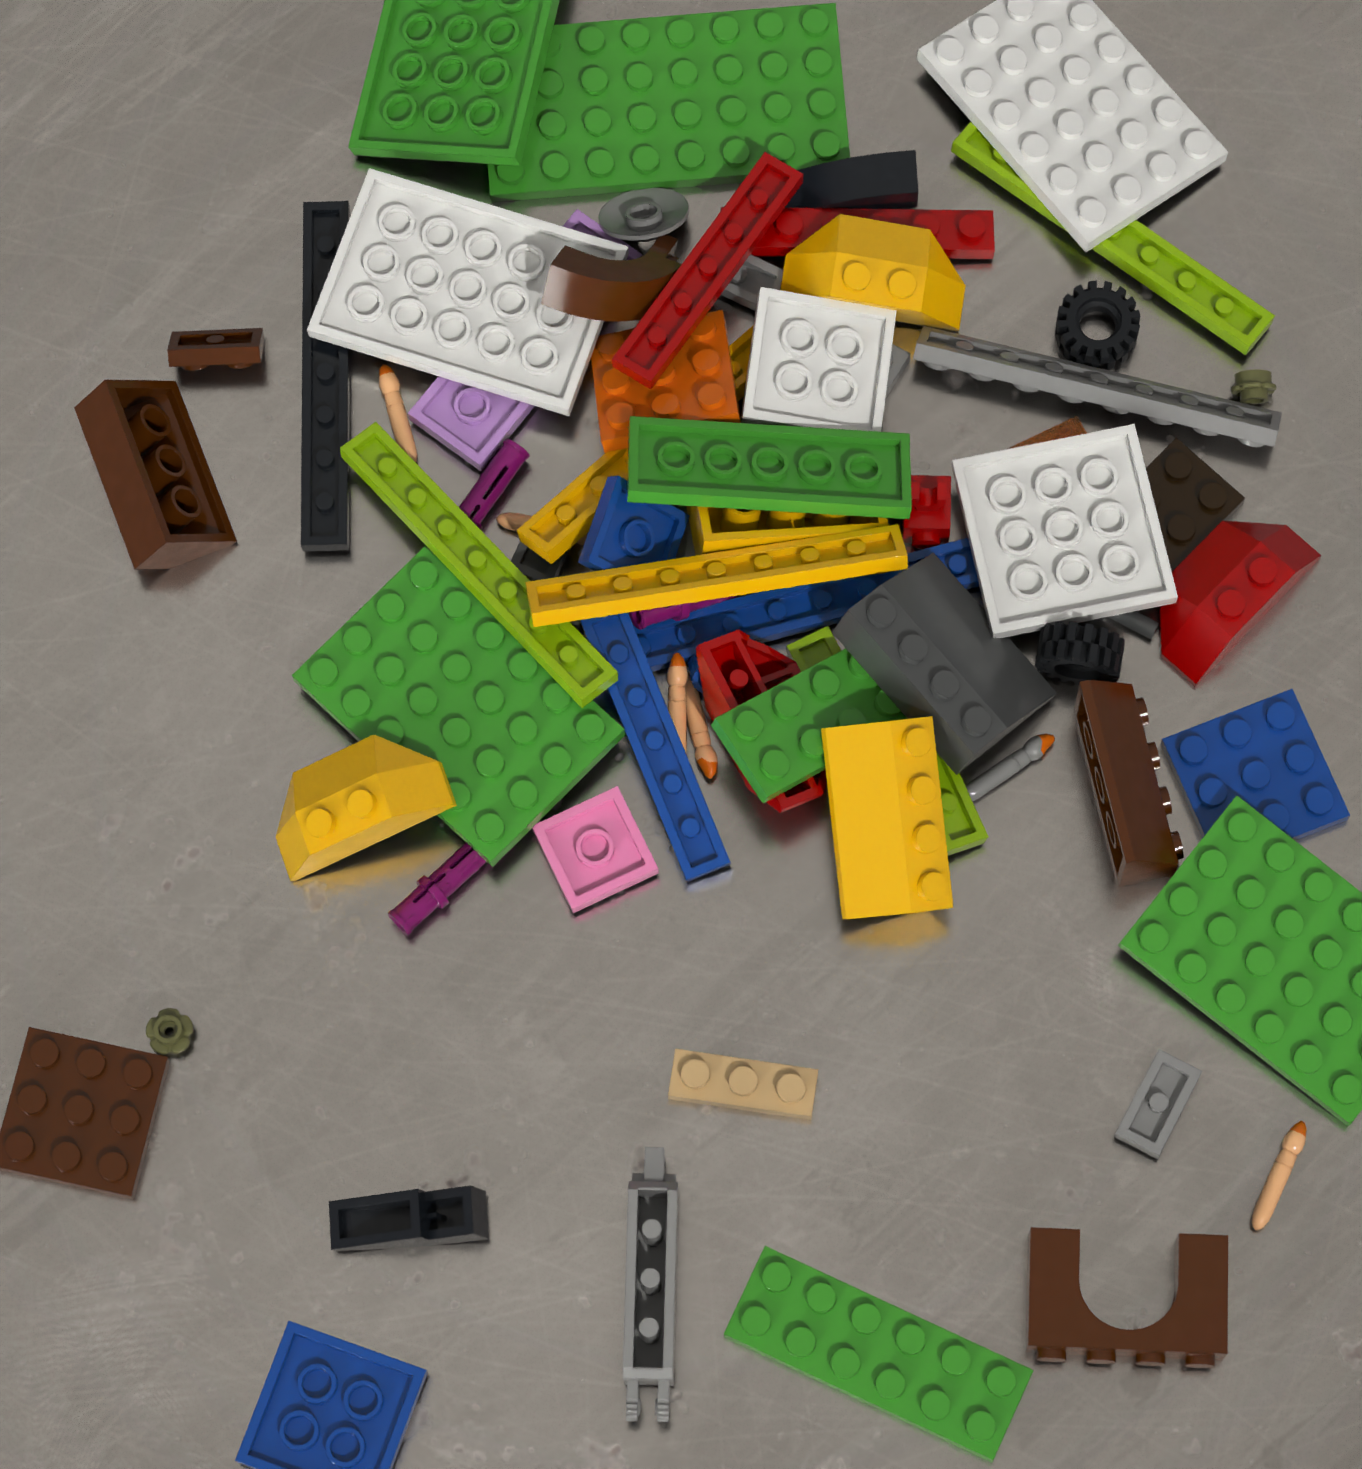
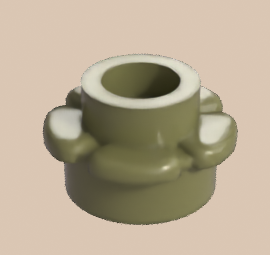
M1256 369L1236 373L1234 375L1235 386L1231 387L1230 390L1233 395L1240 397L1241 403L1257 405L1268 402V395L1273 394L1277 387L1272 383V373L1270 371Z
M163 1009L159 1011L156 1018L152 1017L148 1021L146 1036L151 1040V1048L162 1055L178 1054L184 1051L190 1044L191 1034L193 1033L192 1021L187 1015H181L177 1009ZM169 1027L174 1029V1033L170 1036L165 1034V1030Z

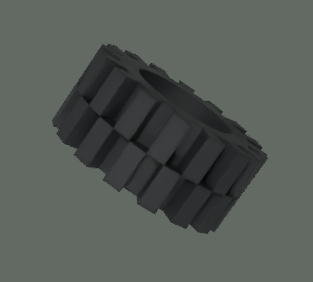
M1097 280L1088 282L1087 289H1083L1080 284L1074 287L1072 296L1069 293L1066 294L1063 298L1062 306H1059L1055 334H1057V345L1059 349L1064 347L1063 355L1068 361L1075 357L1076 363L1085 364L1086 362L1096 368H1099L1100 364H1105L1108 370L1115 367L1116 360H1119L1122 364L1127 359L1128 352H1133L1140 328L1139 310L1135 311L1136 301L1133 297L1125 298L1127 290L1120 286L1115 292L1111 290L1112 282L1108 281L1104 282L1103 288H1097ZM1090 312L1106 313L1113 319L1115 331L1104 340L1090 339L1080 328L1081 319Z
M1055 622V625L1049 623L1042 627L1040 631L1035 668L1040 673H1046L1045 676L1051 679L1058 677V681L1065 683L1068 680L1074 681L1075 685H1079L1081 681L1086 680L1117 682L1120 678L1125 640L1119 638L1120 635L1118 633H1108L1109 629L1104 627L1096 629L1093 624L1086 623L1085 626L1078 625V622H1069V625L1063 622Z

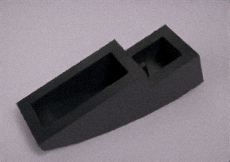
M916 150L857 156L800 169L798 171L803 173V183L785 208L890 209L917 207L918 178Z
M471 1185L427 1192L413 1189L329 1201L331 1250L334 1251L420 1247L489 1239L486 1191Z

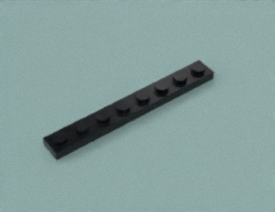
M349 201L303 202L301 547L303 551L349 550V465L341 457L340 447L349 441L350 349L309 337L307 332L308 325L350 219Z

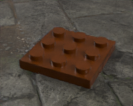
M29 1027L0 1131V1171L134 1200L170 1059L162 1055Z

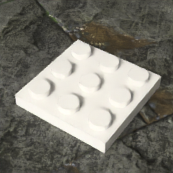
M760 287L755 311L741 423L881 432L897 310Z

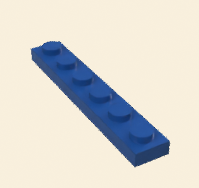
M629 613L580 620L588 641L618 671V681L610 686L608 690L686 881L689 882L730 865L729 856Z

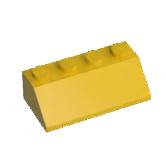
M933 716L821 728L842 919L911 914L954 908Z

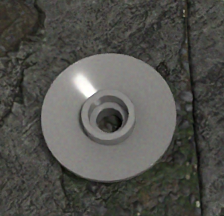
M666 188L631 190L609 200L601 208L598 219L601 229L609 236L622 240L650 242L680 227L689 215V205L686 198L674 190Z

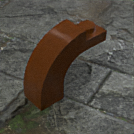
M669 235L660 236L645 255L632 260L604 259L565 245L550 264L541 304L570 315L593 320L614 322L641 320L681 266L680 258L674 256L678 239Z

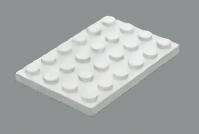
M996 0L918 49L916 57L918 62L1085 252L1091 250L1226 161L1228 151L1093 0Z
M369 168L308 325L307 332L309 337L570 416L604 321L570 315L541 304L550 264L565 245L590 255L610 260H627L629 254L628 246Z

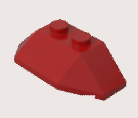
M1222 520L1172 571L1178 599L1177 603L1159 606L1160 656L1196 687L1321 558V555L1287 525Z
M739 629L697 645L695 650L705 708L712 721L716 717L799 674L801 670L796 661L765 644L750 639V635ZM733 760L747 789L757 796V794L755 793V791L753 790V788L751 787V785L749 784V782L747 781V779L745 778V776ZM826 770L766 803L781 813L821 797L827 784Z

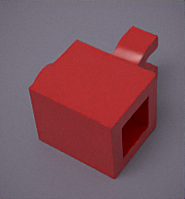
M911 475L912 509L910 518L903 519L902 538L904 543H912V546L918 549H926L949 543L951 476Z

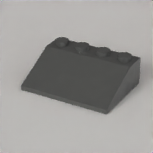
M935 553L930 554L897 574L848 609L832 631L906 718L933 716L936 752L956 775L1057 694L1008 637L992 638L986 611Z

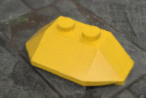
M839 214L786 254L780 290L897 310L895 321L958 332L966 285L930 229Z
M373 734L293 772L276 840L290 881H297L453 808L457 804L442 762Z

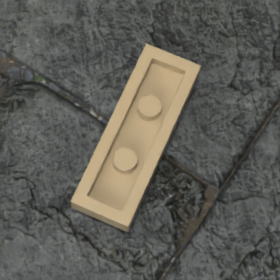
M675 1048L668 1099L812 1120L819 1069Z

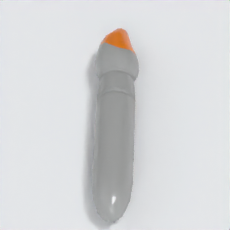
M1045 733L1030 738L1023 748L1013 752L1010 756H1007L965 785L972 801L979 799L1000 785L1031 761L1041 758L1055 741L1054 735Z

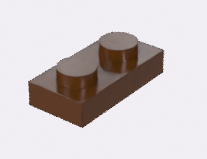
M263 328L172 332L167 349L169 367L181 366L185 370L196 371L204 369L208 365H227L230 368L242 369L250 367L254 363H261L264 349Z

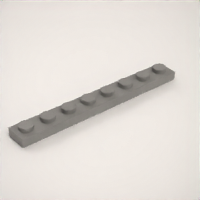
M923 326L913 356L914 360L922 361L931 369L948 370L951 368L967 372L970 377L980 381L996 379L1012 383L1015 388L1025 392L1041 390L1057 394L1060 399L1070 403L1086 401L1102 405L1105 410L1115 414L1131 412L1147 416L1150 421L1160 425L1176 423L1189 426L1197 433L1205 436H1217L1219 434L1237 438L1239 442L1250 447H1262L1264 445L1274 447L1282 412Z

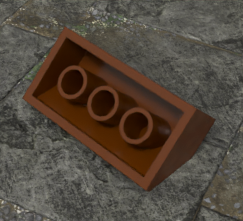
M104 380L74 407L135 570L171 569L232 546L237 542L176 381Z
M1097 680L1081 681L1074 705V714L1118 886L1123 887L1173 876L1178 866V860L1184 858L1183 847L1178 831L1170 832L1166 815L1172 814L1171 800L1167 787L1158 786L1155 770L1160 769V759L1155 742L1147 743L1143 726L1149 725L1145 701L1143 697H1135L1132 684Z

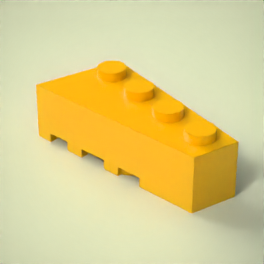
M686 506L688 515H690L689 523L695 556L889 526L887 518Z

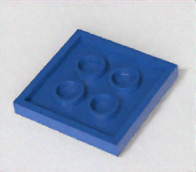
M1293 689L1163 738L1161 741V747L1202 838L1236 795L1295 841L1347 821L1350 817V813Z
M288 1321L235 1461L253 1469H392L428 1372L426 1369Z

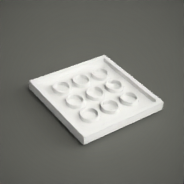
M1135 424L952 460V472L992 638L1000 639L1039 631L1049 623L1055 625V622H1063L1069 625V622L1079 623L1177 603L1178 595Z

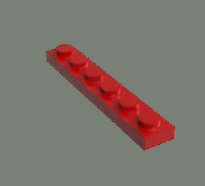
M767 152L763 153L613 356L612 367L647 388H653L802 185L803 173Z
M784 208L751 253L753 256L785 257L787 253L836 216L844 214L930 229L949 259H993L995 252L993 210Z

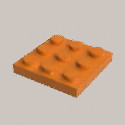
M723 310L706 314L652 389L647 388L612 367L613 356L633 329L600 335L591 356L600 437L605 453L628 448L630 416L741 423L727 324Z

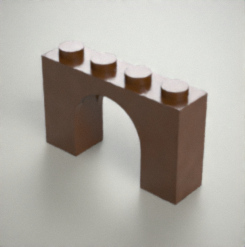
M1030 1228L1028 1234L1025 1353H1037V1360L1044 1362L1066 1361V1354L1086 1355V1362L1093 1364L1116 1363V1356L1136 1357V1364L1142 1366L1165 1365V1358L1185 1359V1366L1191 1368L1215 1367V1360L1223 1361L1228 1354V1235L1179 1233L1174 1247V1296L1170 1310L1159 1321L1148 1327L1126 1330L1115 1328L1098 1319L1090 1311L1082 1297L1079 1284L1080 1229Z

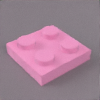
M618 786L545 819L532 828L573 913L659 873L656 862Z

